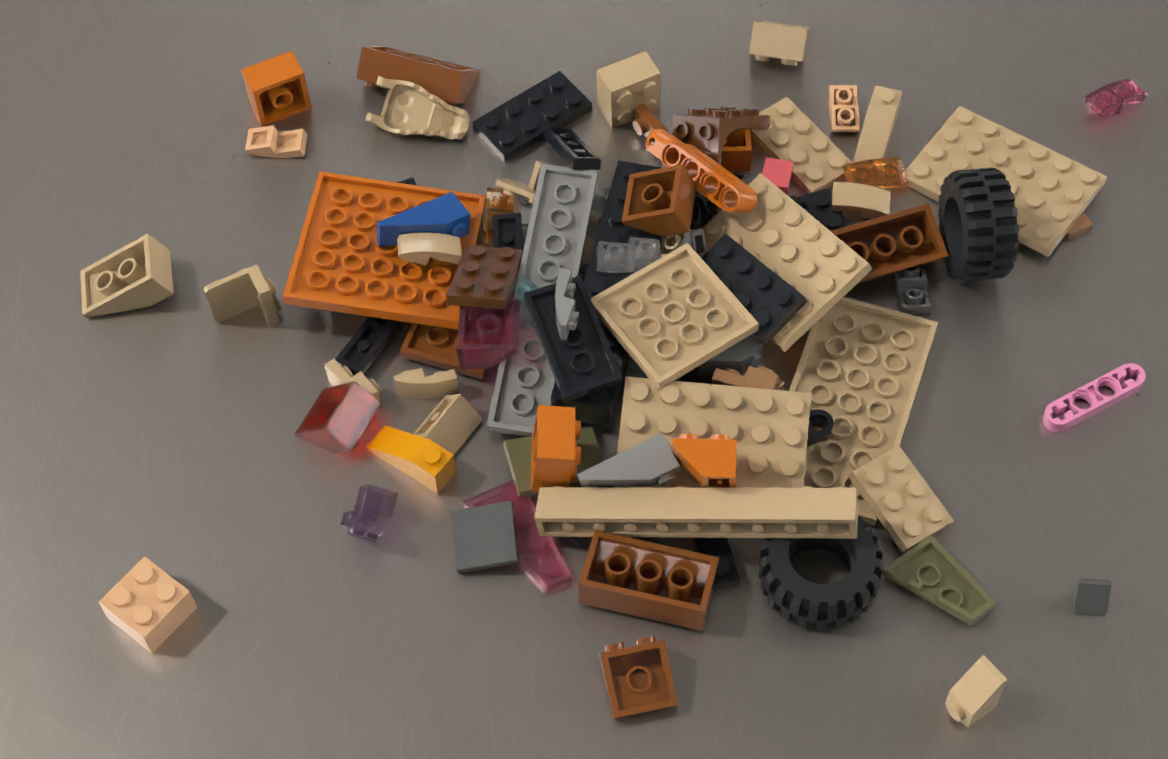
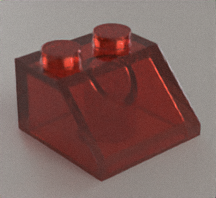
M356 381L324 388L294 435L301 440L334 454L352 451L360 444V436L365 428L375 420V412L381 403Z

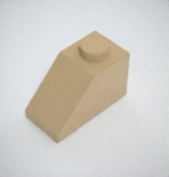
M985 655L980 657L952 687L945 702L952 718L958 722L961 721L967 728L997 706L1007 682L1006 677Z

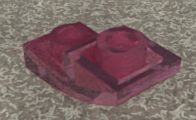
M1129 78L1115 81L1096 89L1085 96L1083 102L1091 108L1095 115L1105 117L1120 114L1124 105L1143 103L1147 92Z

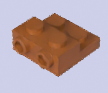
M654 635L636 639L637 646L624 648L623 642L604 646L605 652L599 654L613 719L678 705L665 640L656 641Z

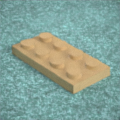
M788 97L759 112L762 115H770V126L750 128L751 137L771 158L794 162L792 179L806 194L830 188L833 186V182H840L855 173L856 165Z

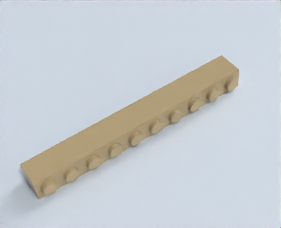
M553 486L539 488L534 519L540 537H593L594 531L597 530L624 537L857 539L858 497L857 488L843 486L835 488H814L811 486L803 488H782L779 486L770 488H750L747 486L739 488H719L715 486L707 488H687L684 486L675 488H656L653 486L644 488H625L622 486H615L613 488Z

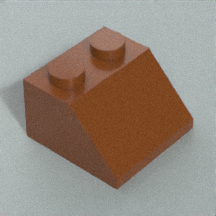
M683 165L630 174L622 223L662 237L690 231L697 185Z

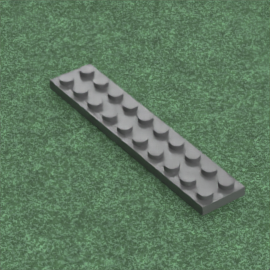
M541 164L487 421L488 431L527 437L532 436L538 405L551 406V394L555 378L525 304L523 293L557 283L560 268L572 270V278L579 276L598 181V171L574 170L570 167Z

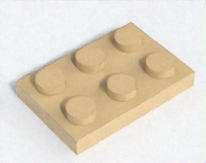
M899 445L854 470L848 476L902 553L910 550L929 535L933 536L954 521Z

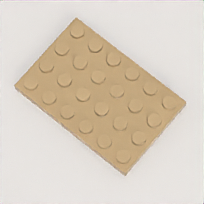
M959 106L901 174L900 183L939 202L941 185L944 183L945 177L951 172L990 167L996 168L1005 174L1006 180L1011 185V192L1014 194V203L1018 214L1019 243L1049 257L1071 226L1103 187L1107 176Z
M760 173L748 184L757 195V204L753 211L749 213H732L721 210L703 227L706 252L726 233L806 298L808 302L771 339L783 352H786L860 282L872 268L866 260Z
M626 376L617 454L660 433H663L671 450L672 438H679L680 434H696L698 439H711V436L716 434L729 435L731 440H737L736 488L742 486L750 488H770L774 486L803 488L811 393L672 381L658 390L649 378ZM680 464V472L676 474L677 478L674 481L660 486L659 483L653 485L656 488H675L678 486L702 488ZM622 486V487H625V488H644V487H647V486Z

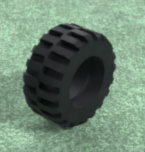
M993 167L953 171L943 180L944 183L941 185V195L938 202V226L948 253V257L945 258V262L948 264L947 268L954 278L962 282L1004 278L1014 268V262L1017 259L1016 251L1019 246L1017 208H1015L1014 194L1011 192V185L1006 180L1005 174Z
M858 516L857 539L765 538L760 552L759 579H761L760 587L762 593L768 596V604L772 609L777 610L780 608V616L787 621H790L791 618L797 620L796 626L806 628L807 624L815 625V630H825L826 625H832L833 629L844 627L845 620L853 623L860 618L861 612H867L872 606L873 598H876L884 565L882 561V545L877 543L878 536L873 529H866L868 522L861 516ZM825 549L840 556L848 565L850 574L836 583L816 584L801 577L794 570L790 561L802 551Z

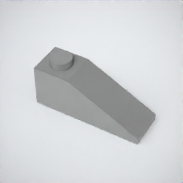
M660 433L577 474L581 486H653L657 483L663 486L677 478L676 474L680 472V466L663 433Z

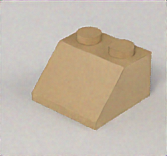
M756 20L753 23L749 54L755 55V60L770 62L771 57L782 59L781 64L797 66L798 61H804L810 27Z

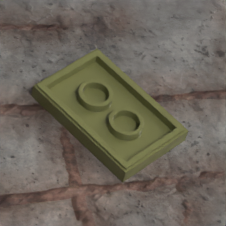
M592 426L581 428L580 438L577 439V446H581L580 465H577V474L603 462ZM532 436L504 440L503 447L518 497L538 495L539 492L531 491ZM578 477L576 482L570 483V487H584L581 486Z

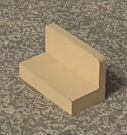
M461 394L445 395L414 432V435L430 439L455 455L482 422V417Z

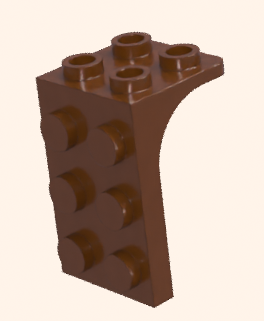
M736 107L688 109V114H673L672 135L685 144L695 146L721 165L722 149L728 135L735 129L770 126V115L759 114L760 109L736 110Z

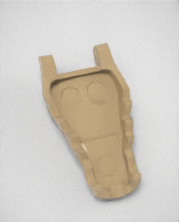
M378 76L376 85L388 89L381 115L367 113L366 122L398 135L441 136L453 140H460L465 136L470 121L469 114L465 110L447 104L415 83Z

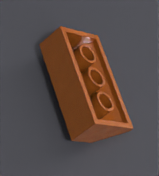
M376 45L362 47L356 79L365 81L364 85L372 88H380V86L376 85L378 76L393 80L409 81L421 86L430 94L455 107L456 104L466 102L480 69Z
M929 203L831 231L870 264L872 270L858 283L948 257Z
M595 530L578 583L579 603L704 631L719 557Z

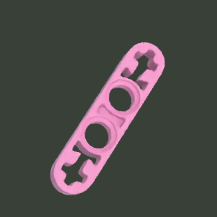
M1134 363L1124 364L1047 405L1042 417L1044 426L1053 432L1065 431L1141 390L1146 378L1144 369ZM1126 375H1127L1129 378H1132V377H1135V378H1136V381H1134L1133 379H1129V380H1127V381H1125V382L1123 383V381H1124ZM1108 386L1113 389L1114 395L1104 396L1099 392L1098 388ZM1076 399H1084L1090 404V407L1088 409H1080L1074 404V401ZM1054 413L1056 416L1064 414L1062 421L1058 417L1053 419L1052 414Z

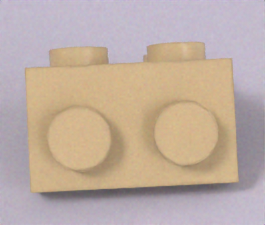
M257 264L241 269L237 273L223 279L215 280L203 289L213 318L217 323L257 306L262 310L270 327L280 323L277 311L281 310V306L275 295V287L270 277L264 279Z

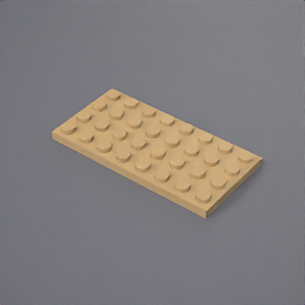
M843 297L822 317V321L816 322L811 327L789 391L811 393L810 411L815 409L827 411L833 417L834 427L832 435L827 440L807 446L803 487L835 488L843 486L856 488L848 477L854 470L894 447L901 445L938 322ZM813 427L816 431L822 430L820 427ZM857 490L858 516H861L868 522L867 524L875 526L877 516Z

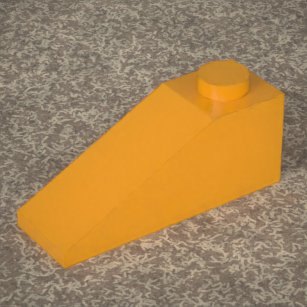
M386 425L366 446L368 451L436 494H439L457 473L454 454L430 439Z

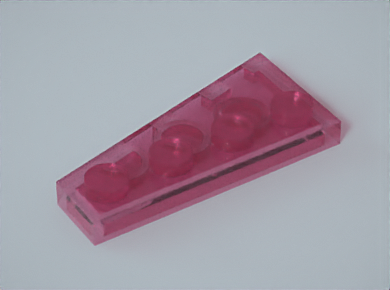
M510 480L463 501V506L466 509L511 500L514 503L520 561L518 567L543 594L572 582V575L552 538L540 537L534 519L536 508L529 496L519 498L514 480Z

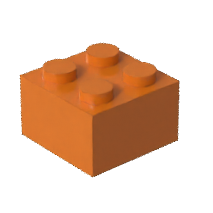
M293 51L241 69L250 106L261 127L312 109L305 74Z
M538 405L532 435L531 491L539 492L540 487H570L571 482H576L577 465H580L581 446H577V439L580 438L581 421L575 420V407Z

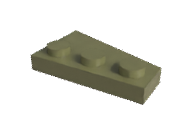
M932 535L926 537L889 564L882 572L883 576L970 626L993 610L997 603Z

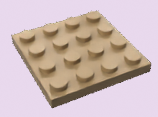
M688 243L590 298L598 318L648 378L651 379L658 390L759 330V323Z

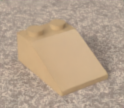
M149 234L140 237L80 271L82 315L86 318L151 307L174 294L170 250Z

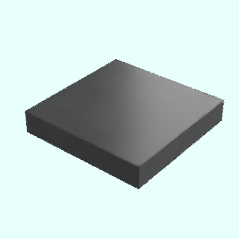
M511 500L451 511L455 565L458 573L520 563L514 503Z

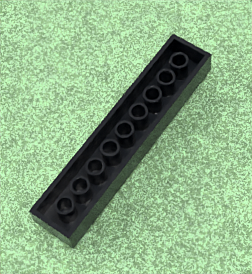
M618 160L584 278V285L590 298L648 266L653 261V254H657L661 236L624 225L622 223V216L630 174L660 169L661 167ZM599 319L621 373L623 384L630 355ZM555 381L551 394V406L575 407V420L611 427L622 384L564 402Z

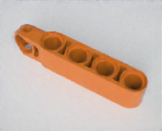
M653 129L649 133L645 142L647 150L660 159L665 167L682 164L696 183V190L723 211L749 213L754 210L757 204V195L750 186L691 144L683 143L670 132L663 129Z

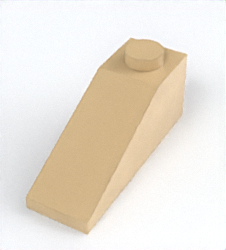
M878 85L875 86L853 160L856 169L879 174L899 114L903 91Z

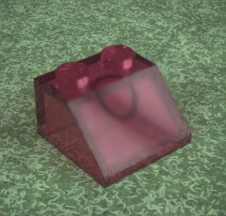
M510 299L507 309L460 306L456 347L460 369H490L517 353L520 299Z

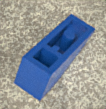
M451 192L377 222V243L379 246L398 245V236L408 233H440L462 238L469 234L470 213L455 194Z

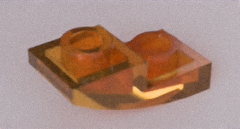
M902 157L864 160L846 164L843 167L846 180L850 183L865 184L878 188L903 187L908 183Z
M487 187L483 236L493 238L492 215L513 213L514 196L505 194L503 192L504 189Z

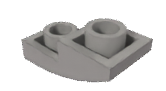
M560 268L555 292L556 323L560 338L567 340L569 331H575L579 313L575 312V300L573 297L576 283H572V270Z

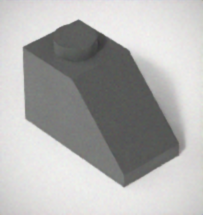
M751 334L694 368V372L698 376H713L716 368L722 370L731 368L740 372L742 376L747 372L749 366L757 368L761 364L764 343L754 334Z

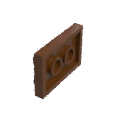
M482 245L466 246L447 293V304L507 309L518 278L523 250L510 247H484Z

